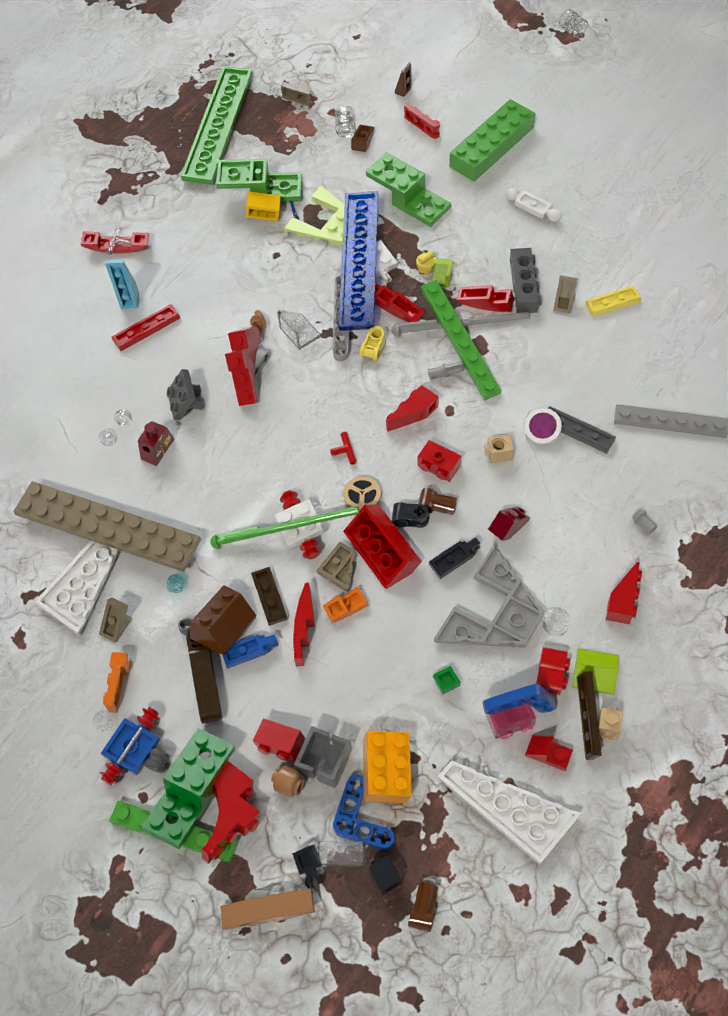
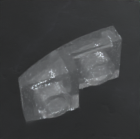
M339 840L318 842V856L322 865L365 866L366 844L364 842L342 843Z

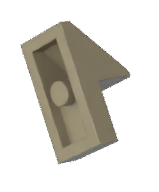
M304 79L300 81L298 86L286 82L282 83V98L306 106L311 105L310 92Z
M560 275L553 311L571 313L578 278Z
M109 598L106 603L99 635L117 642L132 619L126 615L129 605L115 598Z

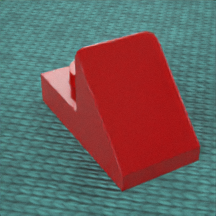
M532 735L525 756L566 772L573 749L554 743L553 736Z

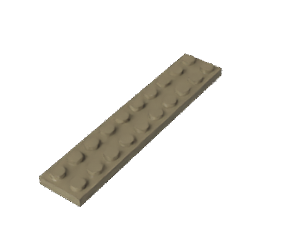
M34 481L30 483L13 511L16 516L185 572L201 541L198 535Z

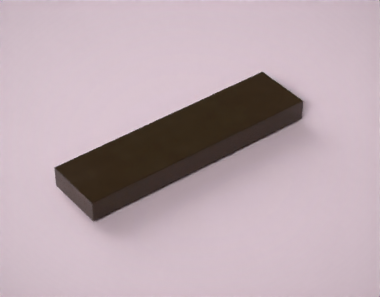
M585 671L577 676L585 759L594 760L602 756L593 672Z

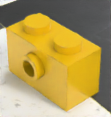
M248 191L245 218L278 222L280 195Z

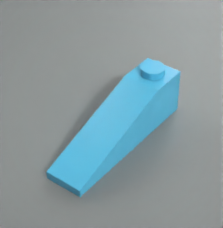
M124 260L105 261L120 308H138L139 291Z

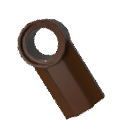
M423 488L418 504L425 505L428 513L436 511L454 515L457 498L440 495L430 488Z
M419 882L408 927L431 932L438 886L427 882Z

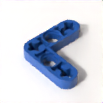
M538 684L485 699L482 702L485 714H496L525 704H529L540 713L551 712L557 708L554 696Z
M359 774L351 775L346 782L333 821L334 832L339 837L380 850L391 849L394 845L395 837L390 829L357 819L364 797L363 776ZM360 781L362 787L357 788L356 796L352 795L353 785L351 783ZM348 800L356 803V807L352 811L344 809V803ZM346 821V825L350 828H353V824H356L354 835H350L352 832L347 828L340 831L338 824ZM360 828H368L370 835L367 838H360L357 834ZM374 830L377 831L376 835L379 837H384V834H387L388 839L391 841L381 844V839L376 837L375 842L371 841L374 836Z

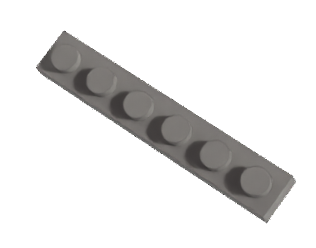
M617 404L615 407L614 424L727 438L728 418Z

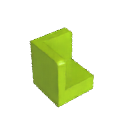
M436 258L432 281L437 280L440 286L449 287L453 260Z

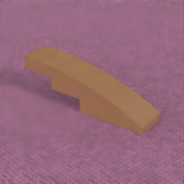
M311 888L267 895L220 906L222 929L224 930L245 925L254 926L270 921L278 922L315 912L313 890Z

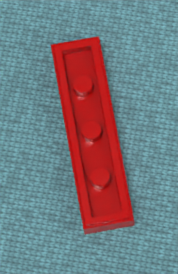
M169 304L111 337L112 341L120 351H123L179 320L180 315Z

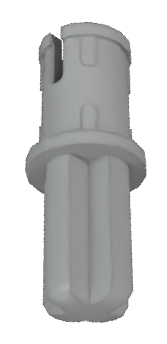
M462 362L450 365L444 363L443 366L428 369V376L430 381L440 377L448 378L450 374L464 371V366Z

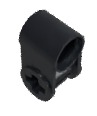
M395 503L393 505L392 522L396 527L423 528L429 523L428 509L423 504Z

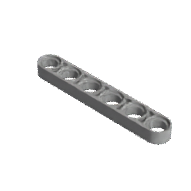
M339 275L335 278L333 357L337 361H345L349 357L351 285L350 278L346 275ZM341 281L347 282V284L344 286H341L338 283ZM342 294L347 296L345 299L338 298ZM340 308L346 309L344 313H340L337 310ZM339 322L346 323V325L342 327L338 326L337 324ZM338 336L346 337L345 340L342 341L336 339ZM338 350L345 351L343 355H338L336 352Z

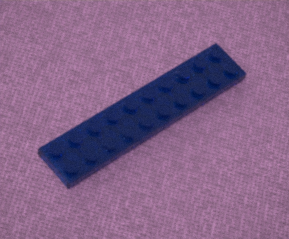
M378 191L345 193L339 331L366 330L374 327Z

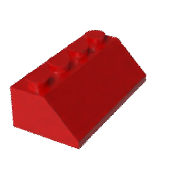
M364 505L359 514L352 519L343 531L385 589L411 575L422 562L380 505Z

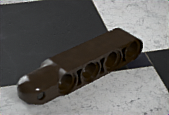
M188 631L186 640L201 723L205 724L222 720L223 716L210 648L190 639V631Z

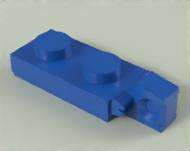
M257 634L235 642L229 651L223 655L226 667L228 669L266 655L270 652L269 649L277 647L279 644L275 634L268 637Z

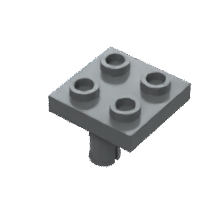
M181 369L166 393L174 420H181L188 409L203 410L205 407L204 399L195 398V395L199 396L201 394V386L192 384L189 370Z

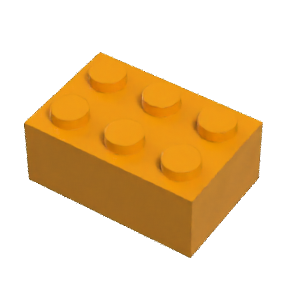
M366 732L363 737L364 802L407 803L412 796L409 732Z

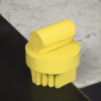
M429 251L420 254L416 260L418 271L427 275L434 271L435 257L433 252Z

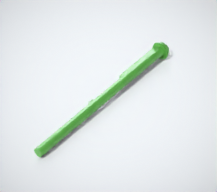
M358 506L303 519H293L291 522L263 528L254 526L219 535L216 534L212 536L210 543L213 548L220 549V545L356 515L359 514Z

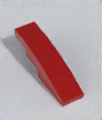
M370 278L358 290V293L406 322H417L425 314L424 310L399 291L395 294L385 285L381 287Z
M309 582L305 583L302 589L294 620L293 648L296 667L304 666L302 647L310 646L307 628L315 627Z

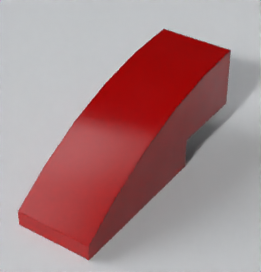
M493 285L460 287L456 301L477 309L511 312L515 298L511 289L494 290Z

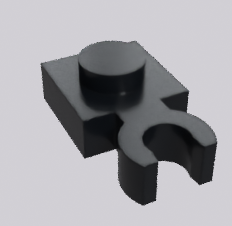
M315 845L307 846L292 853L299 875L306 874L305 885L308 889L314 887L313 878H316L318 884L324 883L322 874L317 871V868L321 867L322 864Z

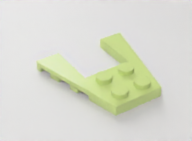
M320 186L312 195V201L336 211L321 230L293 217L284 227V232L287 234L293 232L301 237L305 235L310 236L318 241L324 239L328 240V243L349 247L367 226V222L324 187Z

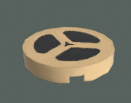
M360 476L353 478L345 485L343 491L345 503L350 507L358 506L359 511L364 505H378L381 499L379 484L370 477Z

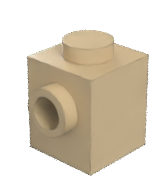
M614 707L601 708L598 716L600 737L608 740H618L621 733L623 711H618Z

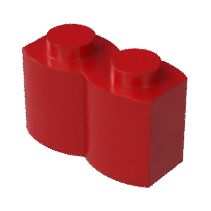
M543 647L536 684L541 685L551 694L560 695L562 690H566L568 678L564 677L565 670L569 671L571 659L567 658L568 652Z

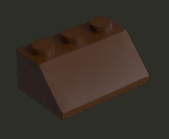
M223 585L190 622V639L225 655L256 619V614L241 593Z

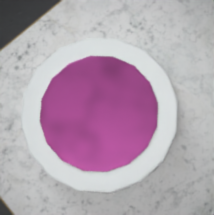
M540 408L528 415L525 419L524 428L526 436L530 441L538 445H547L557 440L561 434L562 424L556 412L551 409Z

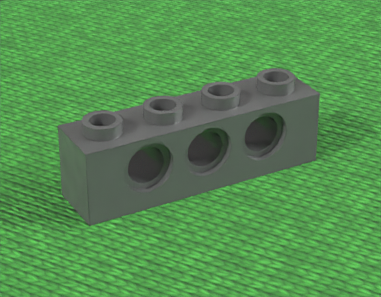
M531 248L510 249L509 261L516 313H537L538 305H541V295L537 293L539 292V281L535 279L537 278V268H534L535 254L532 255Z

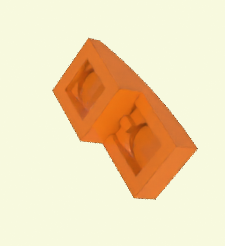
M359 587L343 597L338 595L324 604L323 608L333 623L362 610L369 603Z

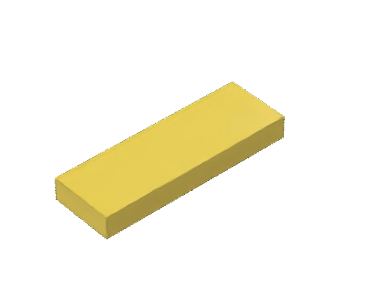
M633 285L586 300L585 305L592 317L638 303L641 301V297Z

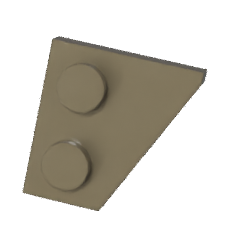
M339 542L317 569V574L348 593L356 551Z

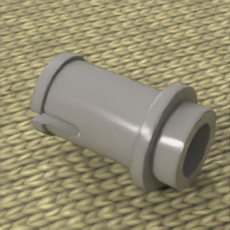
M639 510L632 517L634 523H638L648 535L658 527L650 520L645 511Z

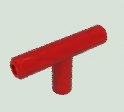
M342 432L340 436L344 446L330 449L331 456L346 453L349 463L354 465L357 461L348 433Z

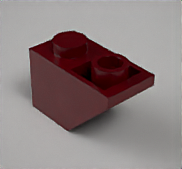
M520 507L500 510L488 530L500 540H508L530 520V517Z

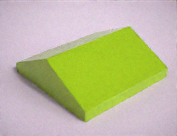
M577 649L572 688L578 689L577 676L585 671H592L595 692L614 695L619 655Z

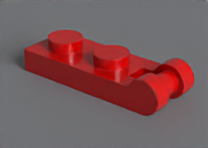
M410 103L404 106V118L431 138L436 139L440 137V122L438 120H432L428 115H425Z

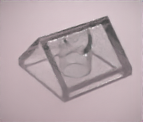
M278 310L277 316L280 329L299 350L320 338L321 334L302 313Z

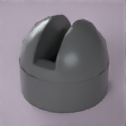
M184 618L178 623L179 631L185 636L190 631L191 618Z

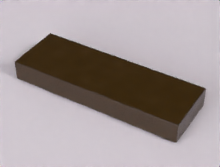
M270 567L252 572L251 575L268 625L271 626L288 620Z

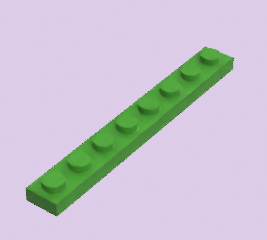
M437 280L422 285L420 289L484 401L501 394L500 387Z

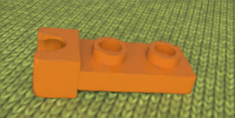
M112 652L109 666L112 671L107 677L108 690L103 695V705L111 713H117L125 674H129L131 659H128V654L122 652Z

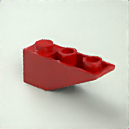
M423 385L417 390H413L406 401H402L398 409L387 416L386 430L389 432L428 418L438 407V396Z
M640 562L635 563L610 593L605 620L630 625L631 619L636 618L638 606H634V602L638 600L640 588H636L637 582H640L642 577V570H639Z

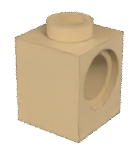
M510 434L488 438L484 450L486 457L489 456L490 463L513 460L514 449Z

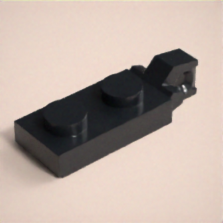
M476 537L468 543L459 541L430 560L429 566L442 579L475 556V552L480 549L481 543Z

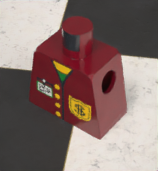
M153 421L144 426V431L138 439L141 460L155 466L159 464L174 441V437L167 427Z

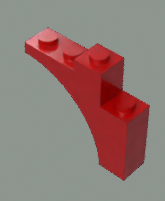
M258 325L228 333L232 351L225 353L228 371L232 373L239 406L258 402L254 378L255 355L261 343Z
M227 761L213 782L219 814L215 829L208 842L202 848V859L208 864L213 858L216 860L222 854L224 846L228 842L232 843L238 836V833L245 837L249 832H254L260 823L259 811L247 802L254 793V780L229 761Z

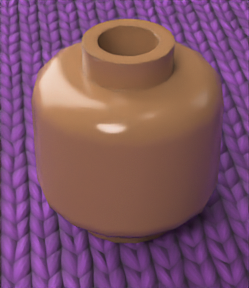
M287 765L282 766L279 770L276 769L271 778L274 791L289 798L299 795L305 784L303 774Z

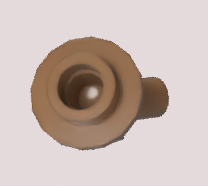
M256 310L254 312L255 315L250 319L251 326L258 325L259 331H262L266 328V321L261 311Z

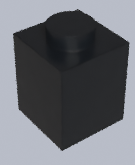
M380 856L371 862L369 872L382 895L402 885V879L389 856L385 858Z

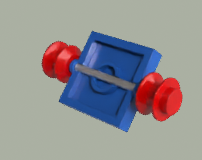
M153 708L142 709L144 715L137 716L139 726L124 718L100 753L103 757L114 762L105 763L107 770L99 772L102 775L101 780L110 786L113 783L118 784L116 781L117 776H123L121 767L137 776L149 758L150 750L155 749L159 743L160 738L147 731V729L155 728L153 725L155 720L160 721L159 713Z

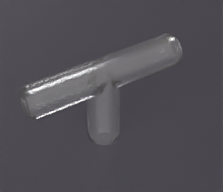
M116 227L106 250L108 255H112L116 245L129 247L131 244L130 240L119 238L122 232L120 227Z

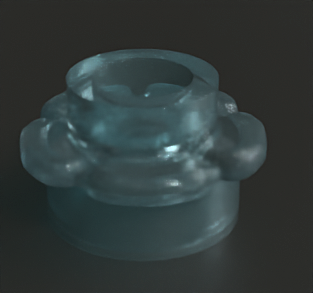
M177 574L171 575L167 580V589L170 592L179 593L186 586L185 580Z

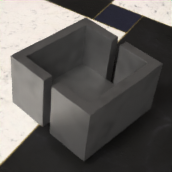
M311 726L294 763V767L304 776L311 779L317 776L319 782L336 788L352 751L351 741L334 734L330 739L329 732Z

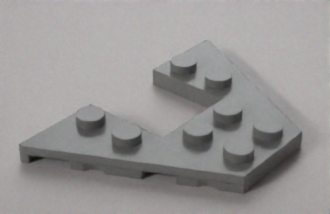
M493 545L474 574V579L502 593L507 598L490 625L454 607L435 636V643L519 648L527 646L545 612L535 602L531 593H528L522 585V581L509 568V564L503 560Z

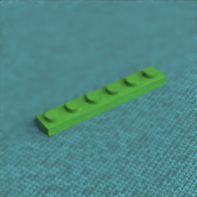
M117 801L109 819L110 823L156 838L142 831L141 828L151 811ZM172 818L166 820L169 824H174L178 821ZM194 826L181 847L202 854V848L208 842L213 832ZM234 840L232 843L228 842L217 859L231 863L239 843L238 840Z

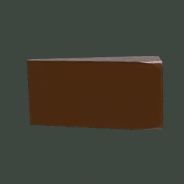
M410 62L401 71L395 88V94L402 97L412 88V67Z
M360 124L351 139V149L366 152L375 127Z

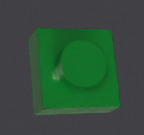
M451 666L432 676L442 695L461 686V682Z

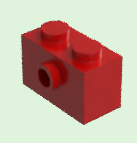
M428 440L417 456V464L423 471L430 472L439 479L450 482L461 467L462 456Z
M263 718L253 742L257 746V750L265 755L272 753L283 761L288 759L296 761L306 738L298 729Z

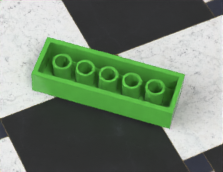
M509 99L450 152L449 167L475 182L534 128L535 112Z

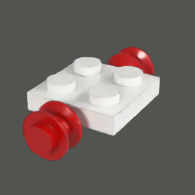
M285 491L280 497V502L284 503L282 506L284 511L275 514L278 524L291 522L293 519L316 516L317 514L311 500L307 499L301 502L297 498V492ZM321 523L282 531L289 549L300 545V550L304 551L302 554L304 558L314 559L318 557L321 548L317 547L318 541L312 538L325 533Z

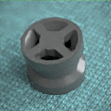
M151 749L149 753L150 758L145 762L144 766L154 772L164 773L166 769L165 764L169 761L170 755L158 749Z

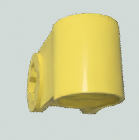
M374 326L369 330L360 348V357L372 358L376 362L379 360L385 345V332L382 327Z

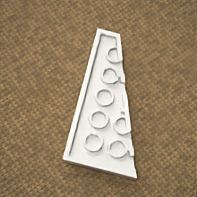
M90 541L37 598L35 604L80 636L119 550Z
M452 760L438 775V780L539 865L542 864L582 814L578 811L562 807L563 805L556 802L552 803L542 799L541 796L509 783L500 782L494 777L478 773L476 770Z

